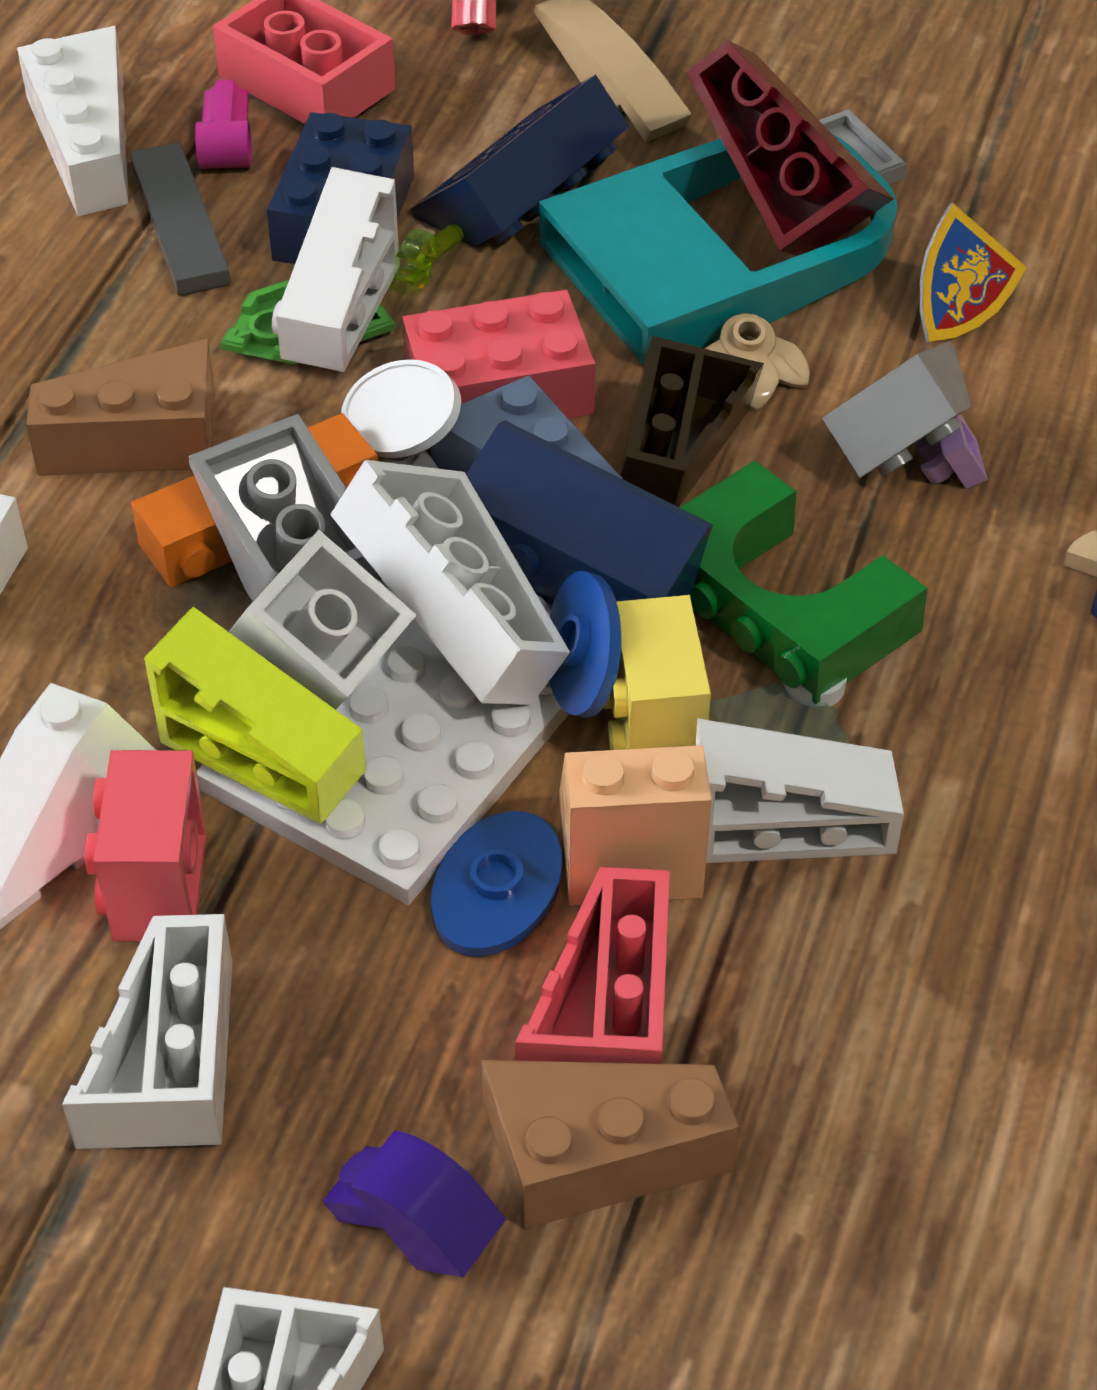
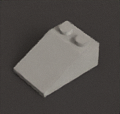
M299 414L189 456V465L243 587L252 602L318 530L325 534L376 580H382L330 515L347 488Z

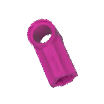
M216 80L215 85L210 90L204 92L202 122H196L195 125L196 157L199 169L251 168L252 144L248 120V90L240 88L234 80Z

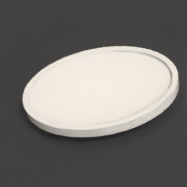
M398 360L379 366L359 379L348 392L343 402L341 413L348 418L379 457L400 458L425 451L449 433L460 413L461 395L455 381L438 366L421 360Z

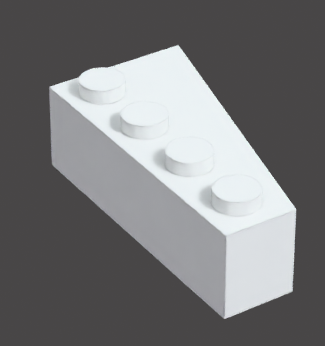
M106 27L57 39H41L31 45L17 47L27 100L77 216L128 205L127 161L125 154L126 132L124 126L125 103L123 96L124 78L116 27Z
M364 460L330 515L394 595L417 614L414 618L415 621L481 703L532 705L570 654V651L465 472Z

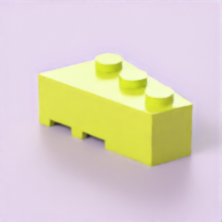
M194 606L144 657L160 742L174 750H193L194 760L319 824L324 822L366 771L363 730Z

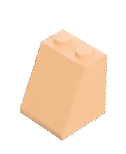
M704 745L565 753L559 789V802L569 905H582L600 867L670 870L669 900L703 898L711 811V793Z

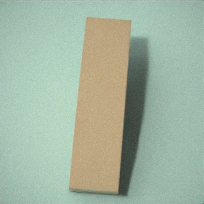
M548 0L535 5L533 12L579 81L583 82L596 74L619 111H625L645 143L687 126L692 113L665 76L637 43L590 0Z

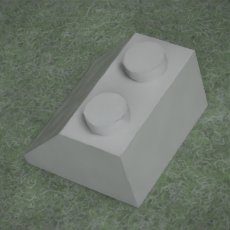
M948 341L918 353L822 417L859 477L877 468L881 475L885 477L913 459L908 451L909 447L923 438H926L930 446H933L961 428L956 417L970 409L972 405L955 348Z

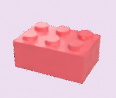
M253 0L213 25L219 77L224 80H234L236 85L248 90L249 94L304 124L310 112L321 114L335 113L340 116L354 118L396 89L393 38L320 0Z
M567 289L402 316L405 360L426 361L442 369L457 384L461 395V404L529 375L568 419L594 414L595 361Z

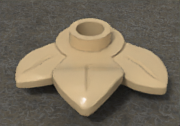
M743 313L729 318L722 326L719 340L705 348L764 363L750 405V409L753 412L760 411L766 405L778 383L794 388H806L808 386L810 372L804 354L795 344L776 337L770 323L758 315ZM740 335H749L754 337L755 340H746Z

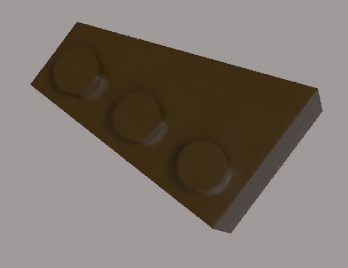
M652 336L638 385L619 473L621 478L679 507L748 413L764 363Z

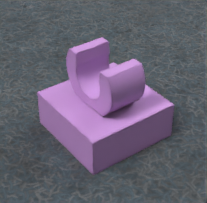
M960 414L956 417L961 425L960 429L933 446H930L926 438L915 444L917 451L925 461L921 465V469L931 484L945 481L954 472L966 489L988 480L977 439Z

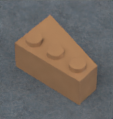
M481 1060L483 1106L524 1229L734 1171L739 1125L715 1065Z

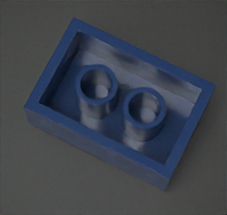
M310 112L267 208L272 261L296 264L331 167L395 179L398 219L414 179L412 126L391 123L386 120H366L344 117L335 113L321 114Z

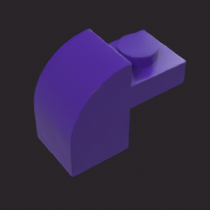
M395 1130L381 1148L365 1146L361 1152L351 1157L342 1167L339 1174L340 1179L322 1201L340 1222L383 1228L417 1270L464 1278L506 1220L481 1186L456 1161L428 1142L408 1133Z

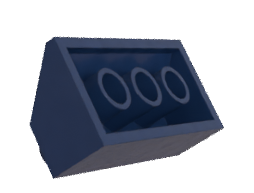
M595 74L536 108L411 207L410 210L415 218L472 247L492 237L497 244H500L523 227L519 218L525 213L529 217L539 213V201L553 197L551 192L555 188L559 187L563 191L582 179L587 174L583 167L584 164L590 160L591 164L595 165L616 151L618 147L614 140L630 126Z
M506 420L498 423L466 475L536 595L553 606L555 597L563 582L574 572L586 571L602 577L613 591L616 601L682 595L691 596L692 587L694 586L713 524Z

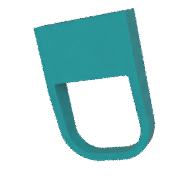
M835 136L894 200L869 216L871 223L855 235L767 268L751 271L689 205L690 202L742 178L722 139L719 138L539 201V243L644 367L652 336L705 348L719 340L724 323L737 314H755L771 323L864 277L881 263L891 247L897 214V201L888 182L853 147Z

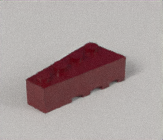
M728 40L686 72L780 251L799 256L826 246L894 200L755 53Z

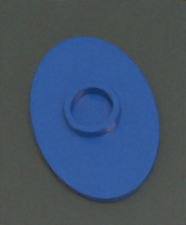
M577 571L563 582L551 609L550 619L565 642L570 654L549 682L557 703L566 713L582 718H590L599 713L605 706L616 682L621 656V622L617 602L608 583L599 575L586 571Z
M524 811L498 813L473 825L447 851L434 878L431 893V909L435 929L448 947L468 956L493 955L515 946L539 926L556 899L562 878L561 845L558 836L550 824L541 817Z

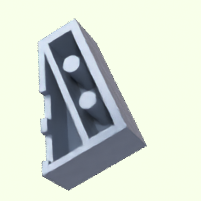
M529 375L462 403L458 419L452 429L443 439L430 447V457L439 469L462 471L467 474L498 423L506 420L621 478Z

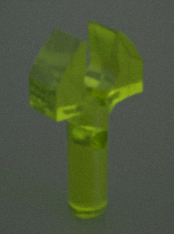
M450 224L435 235L418 228L408 233L396 256L409 261L405 268L396 272L395 277L399 281L419 289L426 287L430 284L433 262L462 242L463 231L455 224Z

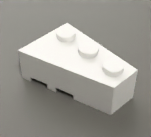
M697 719L695 746L704 745L711 793L706 863L897 853L904 811L892 751Z
M224 914L152 917L118 987L120 997L105 1028L99 1027L90 1045L92 1050L90 1060L77 1086L71 1085L62 1103L75 1149L222 1145L233 962Z
M223 1287L197 1390H361L384 1351L380 1311L376 1308Z

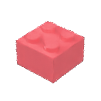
M110 750L106 778H96L94 785L95 817L100 819L98 833H88L86 837L85 868L88 875H97L95 883V908L97 914L107 915L112 940L141 941L153 916L198 915L207 827L193 750Z

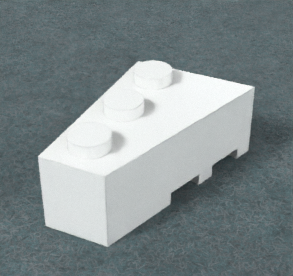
M331 167L282 301L280 300L276 304L273 312L272 331L274 334H278L281 359L344 372L400 267L395 179Z

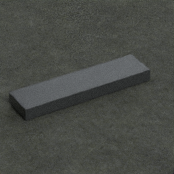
M177 142L130 152L132 168L177 294L184 295L230 285L229 268L181 143Z

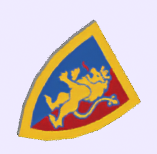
M950 203L936 226L925 252L920 277V314L926 342L956 338L980 327L1001 309L1027 269L1022 262L954 203Z

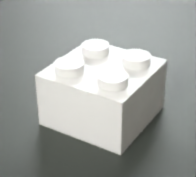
M318 530L244 611L229 633L336 710L417 614Z

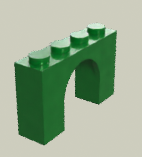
M753 461L679 507L713 524L697 577L692 587L690 596L692 607L699 616L704 619H710L729 634L740 649L746 653H752L775 671L779 679L786 686L797 688L802 685L812 694V702L817 704L820 702L821 694L846 678V683H848L922 632L928 588L884 555L835 587L816 594L802 596L778 594L763 589L751 582L740 570L794 534L797 492L757 461Z

